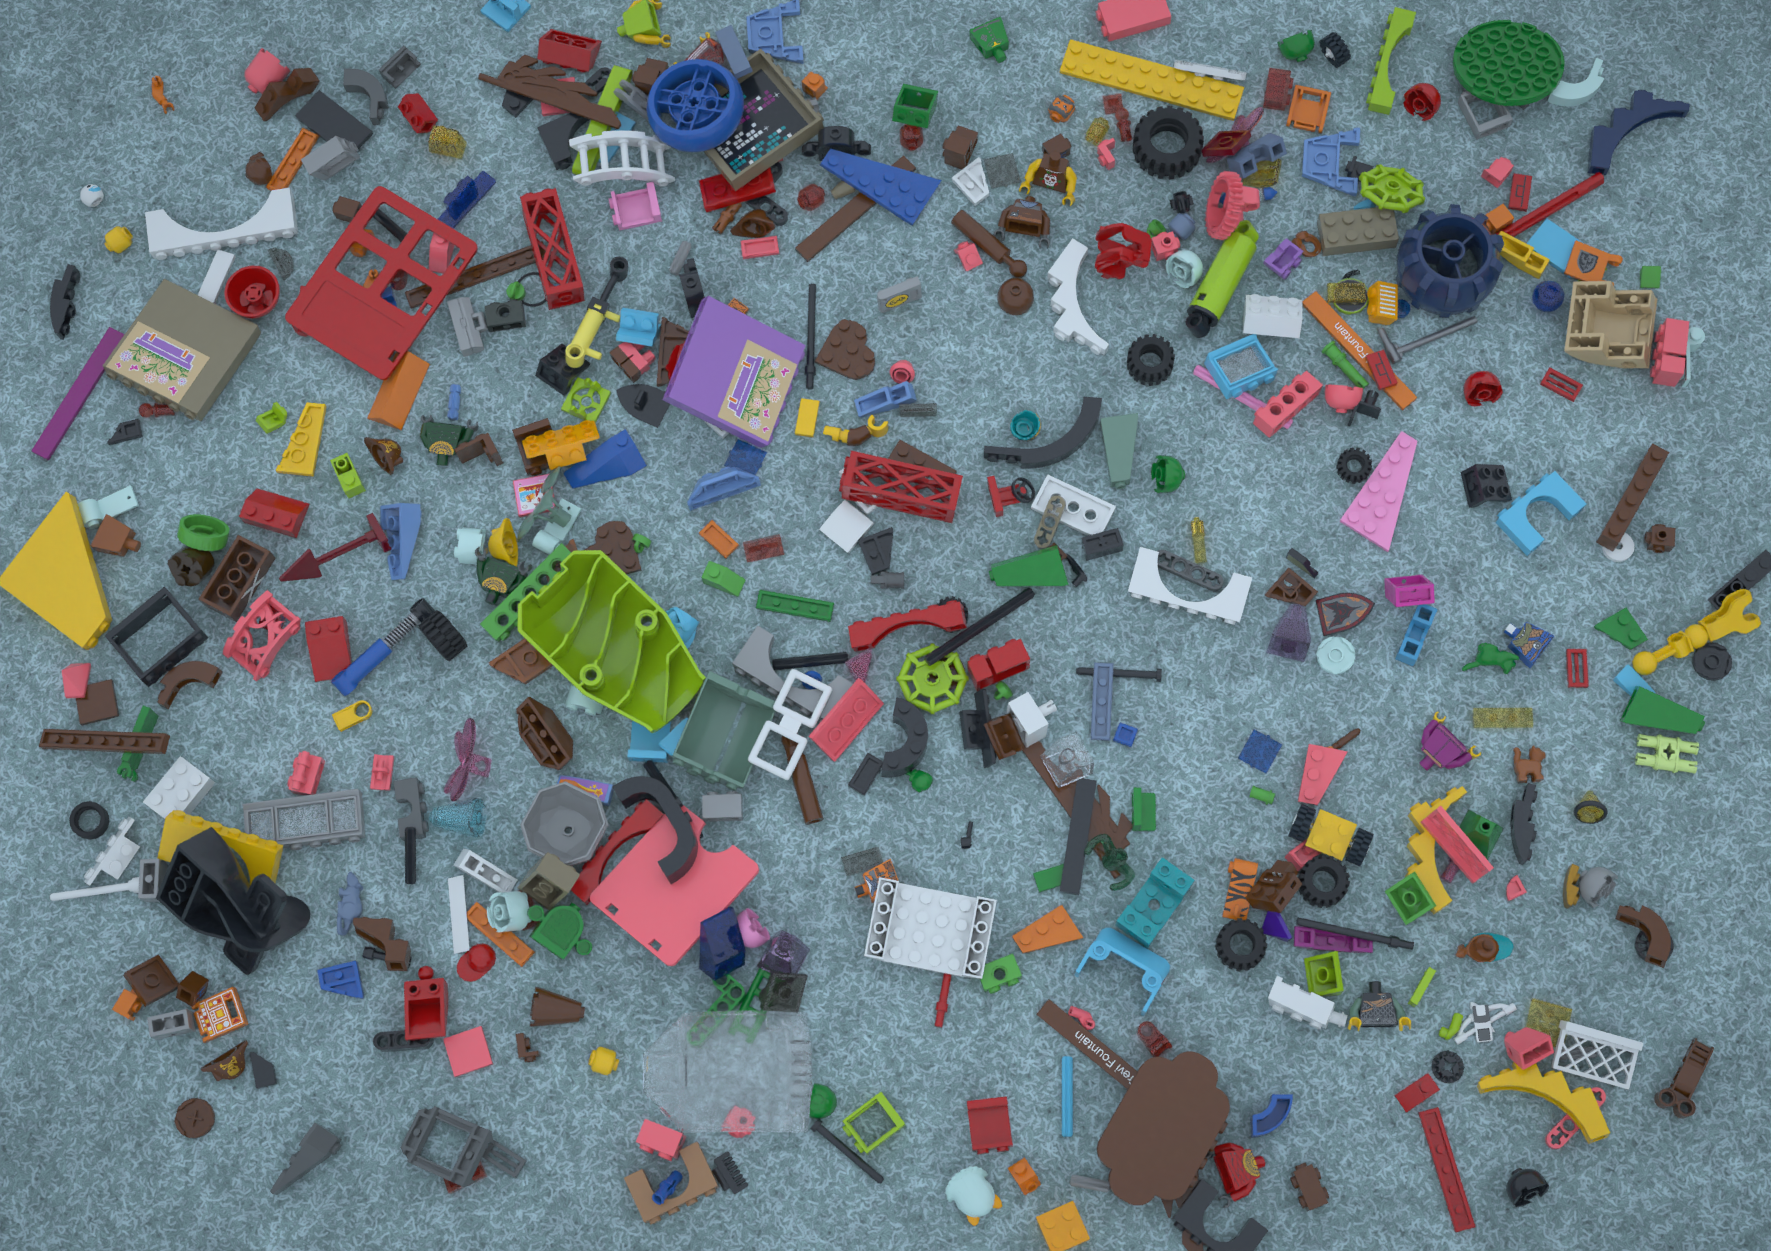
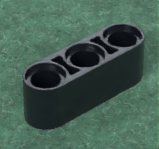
M405 1030L379 1032L373 1038L374 1046L382 1052L423 1050L430 1048L434 1043V1038H428L425 1044H420L418 1039L408 1040L407 1044L401 1046L399 1042L405 1036ZM387 1037L388 1044L385 1047H381V1039Z

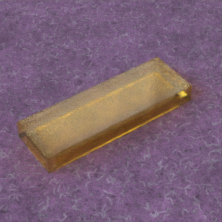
M1473 708L1474 728H1533L1532 708Z

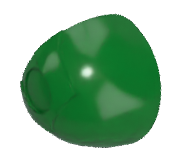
M814 1083L810 1100L809 1118L823 1119L835 1111L837 1098L829 1087Z

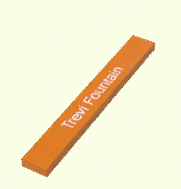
M1317 291L1302 301L1304 308L1374 380L1365 357L1375 352ZM1394 373L1398 382L1397 385L1383 389V391L1403 411L1417 399V396Z

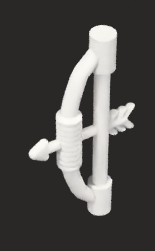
M1471 1002L1470 1009H1472L1473 1006L1478 1005L1474 1002ZM1502 1003L1489 1005V1011L1502 1008L1501 1012L1490 1018V1022L1492 1023L1502 1016H1507L1516 1011V1006L1513 1003L1510 1005ZM1473 1013L1468 1015V1018L1461 1024L1457 1036L1453 1038L1457 1045L1476 1033L1475 1027L1466 1033L1463 1032L1468 1024L1474 1022Z

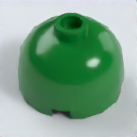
M1308 30L1307 35L1301 32L1283 39V44L1282 42H1277L1281 54L1288 60H1297V63L1308 59L1307 55L1313 51L1315 45L1312 30Z
M1156 456L1158 460L1151 467L1152 480L1156 477L1157 489H1154V491L1157 493H1170L1177 490L1185 479V470L1181 463L1172 456Z

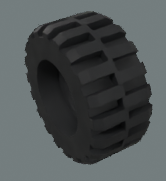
M1167 105V108H1163V106L1157 107L1156 111L1151 109L1147 112V116L1143 115L1140 118L1139 123L1135 127L1132 148L1137 163L1140 162V168L1143 171L1148 169V174L1152 177L1154 174L1158 175V179L1168 176L1170 180L1174 179L1175 175H1178L1179 178L1183 177L1185 171L1191 172L1193 166H1196L1199 162L1204 142L1202 126H1199L1197 118H1192V113L1189 111L1183 112V108L1178 107L1174 109L1173 106ZM1159 132H1174L1182 137L1185 147L1175 153H1163L1152 145L1151 138Z

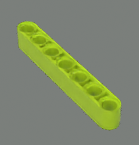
M614 65L598 105L610 107L614 113L616 111L619 112L623 100H620L614 94V90L619 88L626 93L627 91L619 83L621 80H626L630 83L633 71ZM591 120L586 134H591L592 137L600 136L604 131H611V128ZM599 148L587 151L589 171L596 169L600 159ZM578 152L572 167V173L575 175L582 174L580 152Z

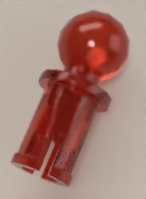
M1118 108L1115 112V118L1119 121L1116 125L1120 131L1121 142H1125V139L1126 142L1133 139L1130 130L1131 121L1127 120L1129 112L1126 108Z
M143 403L138 409L139 414L145 418L150 417L152 414H155V417L162 415L175 416V412L167 404L154 403V406L149 403Z

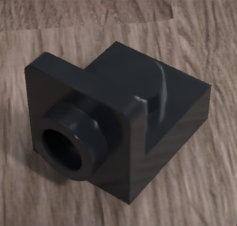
M1353 156L1352 162L1348 161L1345 171L1348 172L1347 177L1358 178V182H1361L1359 180L1360 174L1370 171L1374 166L1356 161L1357 156Z

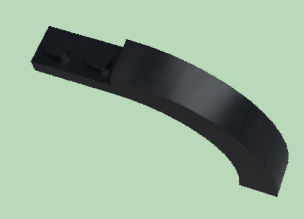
M1083 396L1082 409L1076 423L1059 440L1049 445L1032 449L984 446V458L990 462L1006 460L1007 463L1011 464L1021 461V469L1041 468L1068 458L1083 446L1094 431L1100 415L1102 398Z

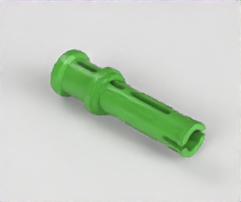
M1335 341L1327 344L1321 352L1326 354L1331 359L1333 366H1338L1356 387L1365 389L1369 382L1346 359L1345 352L1342 353L1337 348Z

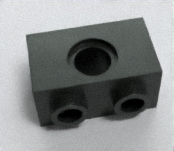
M512 299L505 303L493 302L485 305L486 323L489 332L526 327L524 306L521 300ZM509 313L507 317H501L502 314Z

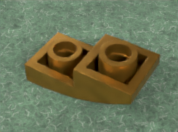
M1574 864L1568 867L1563 885L1564 907L1567 909L1572 905L1575 906L1580 897L1577 894L1579 888L1572 885L1577 883L1580 876L1577 873L1579 866Z

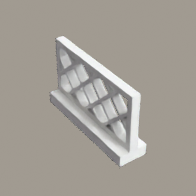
M1560 1020L1558 1028H1561L1551 1068L1625 1089L1630 1088L1639 1050L1642 1051V1042ZM1566 1034L1572 1035L1576 1042L1568 1048L1564 1044ZM1589 1040L1595 1049L1585 1053L1581 1044ZM1578 1046L1583 1056L1574 1061L1569 1051ZM1610 1046L1614 1054L1605 1059L1600 1049ZM1625 1051L1632 1052L1630 1061L1624 1064L1619 1055ZM1597 1052L1602 1061L1593 1066L1588 1057ZM1566 1054L1571 1063L1565 1067L1558 1066L1559 1058ZM1616 1057L1620 1067L1612 1071L1607 1062ZM1585 1059L1590 1068L1580 1072L1576 1064ZM1604 1064L1609 1074L1601 1078L1595 1069ZM1621 1070L1626 1075L1624 1084L1619 1083L1614 1074Z

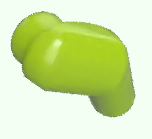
M1454 1013L1449 1028L1441 1027L1438 1035L1444 1038V1040H1450L1460 1030L1463 1015Z

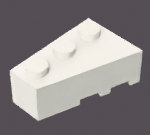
M1277 976L1268 996L1269 1005L1272 1006V1010L1283 1014V1012L1291 1014V1018L1302 1022V1019L1310 1022L1309 1025L1316 1029H1321V1027L1326 1029L1334 1011L1335 1003L1313 992L1309 993L1299 989L1300 986L1293 984V986L1282 982L1283 978Z

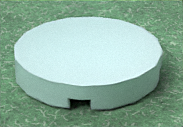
M1329 637L1318 646L1316 653L1317 662L1327 673L1342 674L1348 671L1354 664V647L1345 638Z

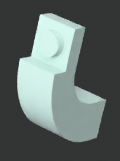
M1596 58L1588 78L1583 82L1572 84L1560 81L1557 88L1549 95L1547 102L1569 107L1589 101L1598 92L1604 80L1601 77L1604 70L1601 67L1603 60Z

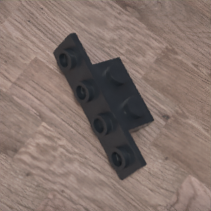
M980 689L974 693L976 710H962L959 712L964 750L981 749L983 766L988 768L996 763V752L984 726L985 723L991 720L988 707L989 697L986 689Z

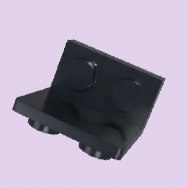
M560 344L540 359L535 376L565 396L570 390L572 380L590 366V362L584 359V363L578 368L568 366L565 360L567 346ZM572 354L571 356L577 357V356H579V355H577V354Z
M1475 464L1460 472L1469 508L1477 507L1487 501L1509 502L1512 500L1503 465Z

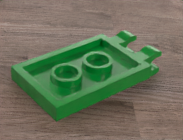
M142 706L132 732L152 733L159 716L151 708ZM123 753L122 763L117 769V774L122 775L123 779L128 777L131 781L136 782L138 780L136 769H138L144 753Z

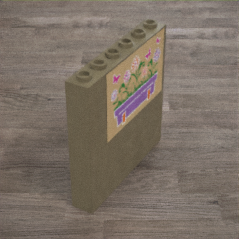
M164 279L105 361L103 368L110 379H118L126 387H133L140 394L153 397L159 404L165 403L173 411H181L189 419H196L201 422L252 349L261 331L258 325Z

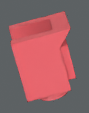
M1496 158L1489 169L1483 170L1481 177L1498 188L1511 173L1514 165L1507 158Z

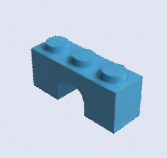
M1426 604L1417 605L1396 655V660L1414 666L1438 609Z

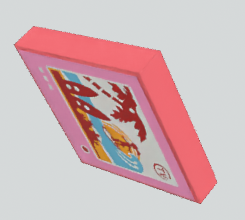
M549 474L513 481L519 517L528 516L540 502L541 497L544 495V493H541V488Z

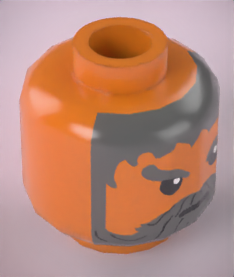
M1067 95L1056 96L1048 108L1051 115L1050 118L1056 123L1060 121L1067 122L1075 111L1073 99Z

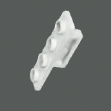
M124 818L118 826L120 830L116 835H112L109 838L107 849L99 853L95 860L97 862L93 869L89 868L84 875V878H86L84 882L90 886L101 869L114 878L119 879L140 848V846L124 837L135 821L133 818Z

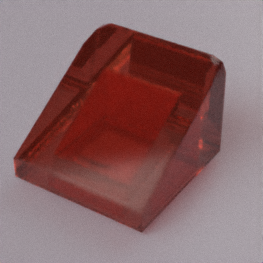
M1121 93L1102 96L1105 115L1123 112Z

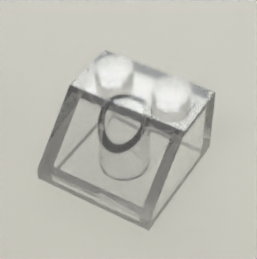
M1077 732L1059 738L1040 756L1058 788L1093 774L1094 760Z

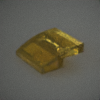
M1532 998L1525 1027L1550 1035L1552 1045L1556 1047L1561 1028H1558L1560 1020L1569 1022L1573 1009Z

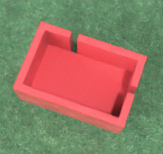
M1666 318L1664 323L1660 324L1659 330L1655 332L1654 342L1657 345L1656 349L1654 348L1652 352V360H1655V363L1650 370L1653 384L1675 387L1683 376L1686 358L1679 357V355H1686L1690 321Z

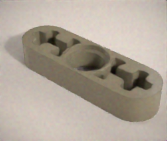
M1053 496L1048 501L1034 537V542L1039 548H1047L1053 541L1066 507V501L1062 496ZM1060 499L1062 507H1058L1055 512L1059 513V515L1056 516L1053 513H1048L1049 509L1051 511L1054 510L1055 505L1052 502ZM1048 516H1052L1055 519V525L1051 528L1045 525V519ZM1042 527L1046 530H1052L1051 534L1047 533L1046 539L1048 542L1043 543V545L1040 544L1041 541L1038 539L1039 536L1042 537L1045 531H1041Z

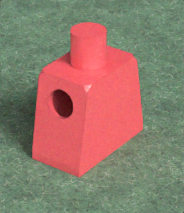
M1525 1027L1516 1033L1510 1031L1505 1035L1504 1043L1508 1057L1523 1070L1554 1053L1551 1037L1548 1034Z

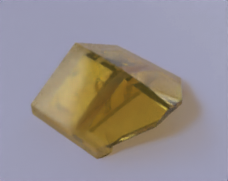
M1278 158L1273 162L1264 160L1256 163L1258 171L1244 178L1243 185L1264 188L1277 184L1282 163L1281 159Z

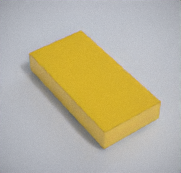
M801 398L795 435L814 438L820 401Z

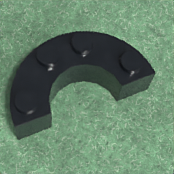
M896 697L893 712V723L900 725L905 730L908 739L900 749L893 752H885L881 777L886 778L902 776L916 768L926 753L928 743V728L924 716L915 705Z

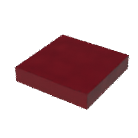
M1250 130L1219 131L1202 149L1203 157L1235 155L1252 137Z

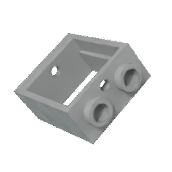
M1468 91L1460 95L1458 105L1476 140L1510 127L1513 118L1506 106L1493 104L1499 117L1479 125L1468 103L1479 100V98Z
M335 136L302 158L301 161L309 175L325 181L359 159L360 156L357 153L358 148L354 142Z

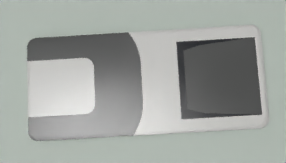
M1488 1005L1473 1006L1477 1042L1492 1041Z

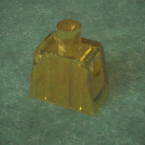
M434 125L428 141L429 152L462 159L467 142L459 131Z

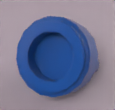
M815 671L805 672L806 675L822 682V677L819 673ZM802 682L803 686L808 690L817 689Z

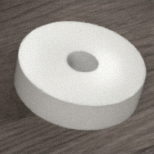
M1624 533L1619 542L1621 549L1615 548L1614 551L1602 546L1604 555L1614 562L1626 561L1634 552L1632 538Z

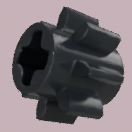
M1186 191L1174 193L1173 199L1169 200L1171 209L1176 210L1177 213L1190 211V205L1194 204L1192 196L1187 194Z

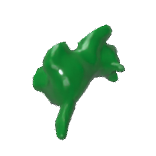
M1481 643L1478 646L1475 662L1463 666L1462 671L1479 666L1497 665L1503 669L1504 674L1508 675L1509 671L1516 666L1514 660H1519L1520 657L1504 650L1499 651L1498 647L1493 644Z

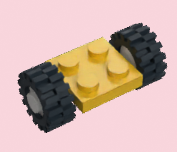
M1301 804L1288 836L1303 842L1308 830H1310L1311 832L1305 846L1328 856H1333L1340 861L1343 860L1347 848L1350 847L1345 861L1361 866L1374 834L1358 828L1352 840L1351 838L1357 824L1322 809L1319 810L1315 822L1312 823L1316 809Z

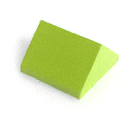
M1338 951L1304 958L1309 993L1313 992L1321 997L1342 994L1344 990Z

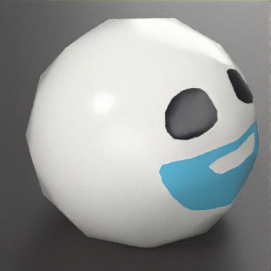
M89 184L81 189L80 198L86 206L95 207L103 201L104 194L97 185Z

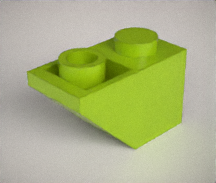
M348 453L330 460L343 491L349 499L366 491Z

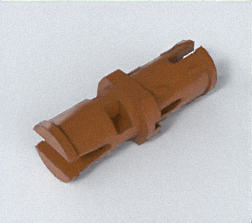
M742 204L730 205L725 211L723 210L720 213V218L712 226V229L716 232L718 230V233L722 234L728 224L733 222L734 216L742 207Z

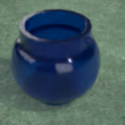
M1543 281L1533 290L1532 301L1538 310L1553 312L1560 308L1564 302L1565 294L1563 288L1555 281Z

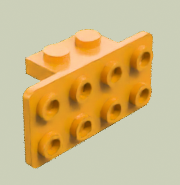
M585 420L580 424L567 425L556 431L549 430L538 436H528L522 440V444L527 458L546 454L549 468L553 470L559 466L564 467L585 461L586 456L582 443L599 439L600 436L593 420Z

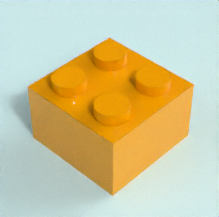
M1074 1201L1035 1218L1049 1251H1066L1090 1240Z

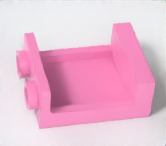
M654 182L646 183L647 188L622 194L616 195L614 191H611L612 198L608 199L610 208L615 210V214L612 215L614 226L618 225L619 231L662 222Z

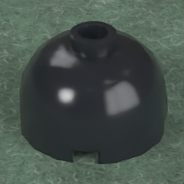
M1518 1168L1514 1170L1506 1185L1508 1197L1516 1207H1523L1531 1203L1528 1200L1537 1194L1541 1198L1549 1189L1545 1178L1541 1173L1533 1169Z

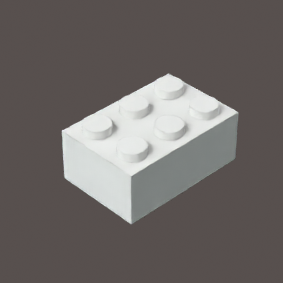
M1258 294L1246 295L1243 312V333L1300 338L1303 319L1302 300L1297 298H1279L1277 296L1266 297Z
M180 756L143 803L164 819L173 810H181L185 814L190 815L215 782Z

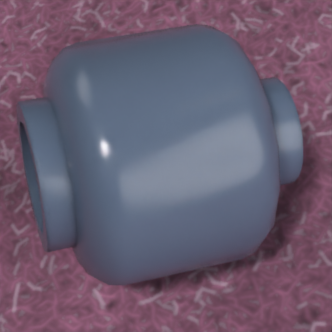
M1178 213L1169 222L1168 227L1171 230L1170 232L1173 231L1175 237L1186 240L1195 231L1194 224L1196 222L1187 213Z

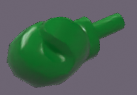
M914 769L906 774L910 776L909 781L912 782V788L919 793L928 790L933 781V777L929 773Z

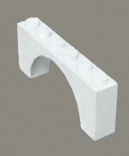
M1140 547L1128 592H1131V597L1142 599L1143 596L1150 598V602L1161 604V601L1169 603L1168 607L1179 610L1180 606L1187 608L1186 612L1198 615V611L1206 613L1205 617L1215 620L1217 616L1225 618V623L1233 625L1236 622H1240L1252 577L1233 573L1227 587L1217 596L1202 602L1185 601L1170 593L1162 583L1158 572L1159 552Z

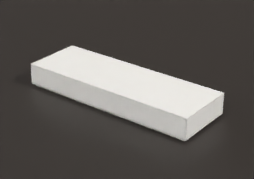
M217 250L198 296L214 304L216 303L236 258L234 254Z

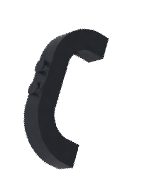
M646 776L627 778L612 786L625 809L646 799L655 801L662 807L676 830L678 840L675 849L668 856L658 861V864L670 884L681 879L695 862L698 852V841L690 825V822L693 820L687 811L683 813L681 810L683 804L679 797L674 798L670 790L662 782Z

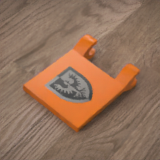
M1576 240L1564 274L1580 281H1605L1602 278L1607 262L1618 267L1622 263L1623 258Z

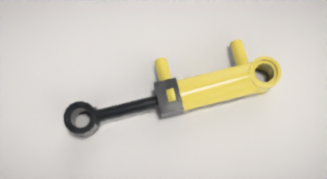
M618 256L611 260V278L600 299L592 296L587 306V312L571 344L566 347L565 360L567 365L572 368L582 366L585 355L600 360L602 353L589 347L601 323H604L606 318L620 322L621 316L609 311L610 303H607V300L616 282L625 280L628 275V261L624 257ZM572 354H577V355H579V356L573 357V356H571V355H572Z

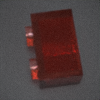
M1269 68L1263 108L1285 111L1286 105L1290 104L1291 94H1288V89H1292L1294 79L1290 78V70Z

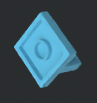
M489 0L480 11L505 31L509 32L531 8V5L525 0Z
M622 308L620 328L616 334V341L653 346L661 331V324L658 323L659 313Z

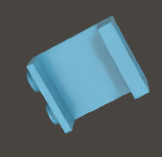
M632 721L630 750H628L627 755L629 761L646 762L652 760L653 762L668 763V753L658 744L670 733L671 721L655 733H651L645 727Z

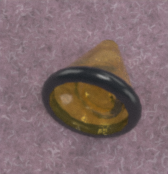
M1591 790L1585 793L1573 811L1576 819L1587 824L1599 823L1608 814L1606 806L1601 803Z

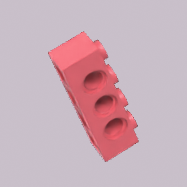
M1305 371L1302 375L1298 374L1289 386L1285 385L1280 390L1277 397L1272 396L1264 408L1260 407L1254 415L1256 417L1253 424L1270 438L1319 395L1323 384L1308 371Z

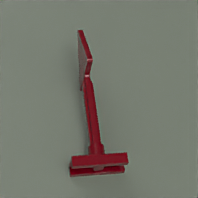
M373 513L366 515L371 530L364 533L365 535L318 558H314L311 549H307L279 577V580L284 582L320 578L322 574L318 567L319 565L368 542L371 543L377 540L385 553L392 549Z

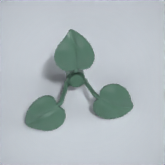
M561 466L557 467L545 479L541 488V493H544L533 512L522 522L518 531L517 542H520V539L530 530L536 519L546 520L550 523L555 522L562 528L570 521L571 515L564 511L563 507L554 499L553 489H551L557 479L559 470L563 469ZM545 510H549L550 512L548 516L550 518L538 514Z

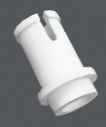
M1333 1011L1329 1022L1337 1024L1338 1027H1345L1348 1015H1345L1344 1012Z

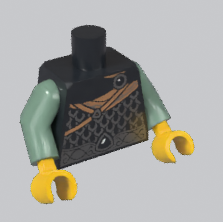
M1379 981L1369 982V993H1362L1360 997L1355 999L1349 1009V1030H1351V1026H1356L1357 1031H1359L1360 1027H1396L1398 1023L1400 1031H1403V1025L1408 1026L1409 1030L1411 1029L1410 1018L1406 1016L1404 1009L1397 999L1392 997L1391 993L1381 992V982Z

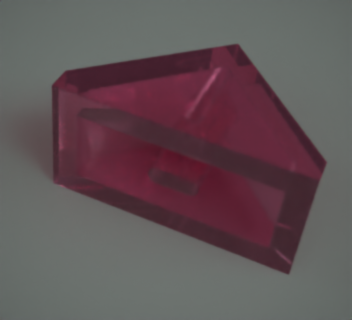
M870 648L845 662L846 668L853 679L856 681L859 678L865 684L873 654Z

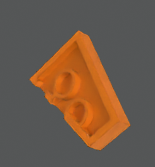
M1060 905L1013 935L1012 938L1022 954L1080 940L1083 939V936L1064 907Z

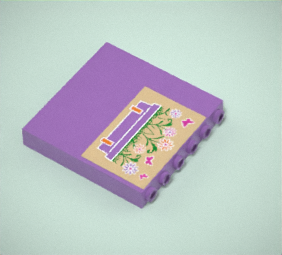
M707 296L700 302L662 400L757 447L763 448L768 446L773 440V430L779 424V414L785 408V399L792 390L791 383L798 374L799 368L797 367L804 358L806 345Z

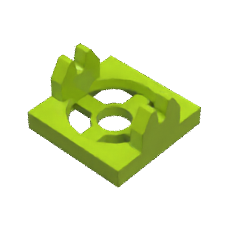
M577 377L561 410L584 421L593 420L596 424L611 395V391L602 388L597 381L593 382L590 378L584 380ZM590 388L586 395L580 396L576 394L581 389ZM595 391L600 396V404L594 402L592 398ZM584 397L591 398L592 403L589 406L581 404V400ZM573 399L579 401V410L573 406ZM591 407L596 409L588 414L585 412L586 409Z

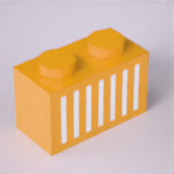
M1382 281L1375 282L1367 291L1369 306L1367 308L1368 322L1390 325L1398 319V285Z

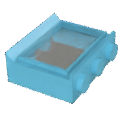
M1256 334L1249 335L1209 352L1204 362V365L1226 399L1239 397L1247 390L1253 391L1263 383H1271L1278 371V368L1274 366L1258 341Z

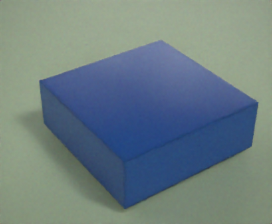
M1120 722L1113 741L1132 747L1138 729Z

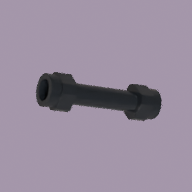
M365 947L362 957L372 961L373 959L385 961L386 953L376 951L372 947Z

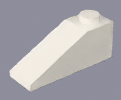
M464 848L453 865L498 892H511L518 881L474 852Z

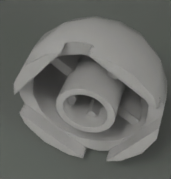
M1594 867L1589 871H1583L1579 877V880H1581L1579 892L1582 898L1592 907L1599 906L1596 902L1604 895L1606 899L1616 886L1614 878L1618 879V876L1605 867Z

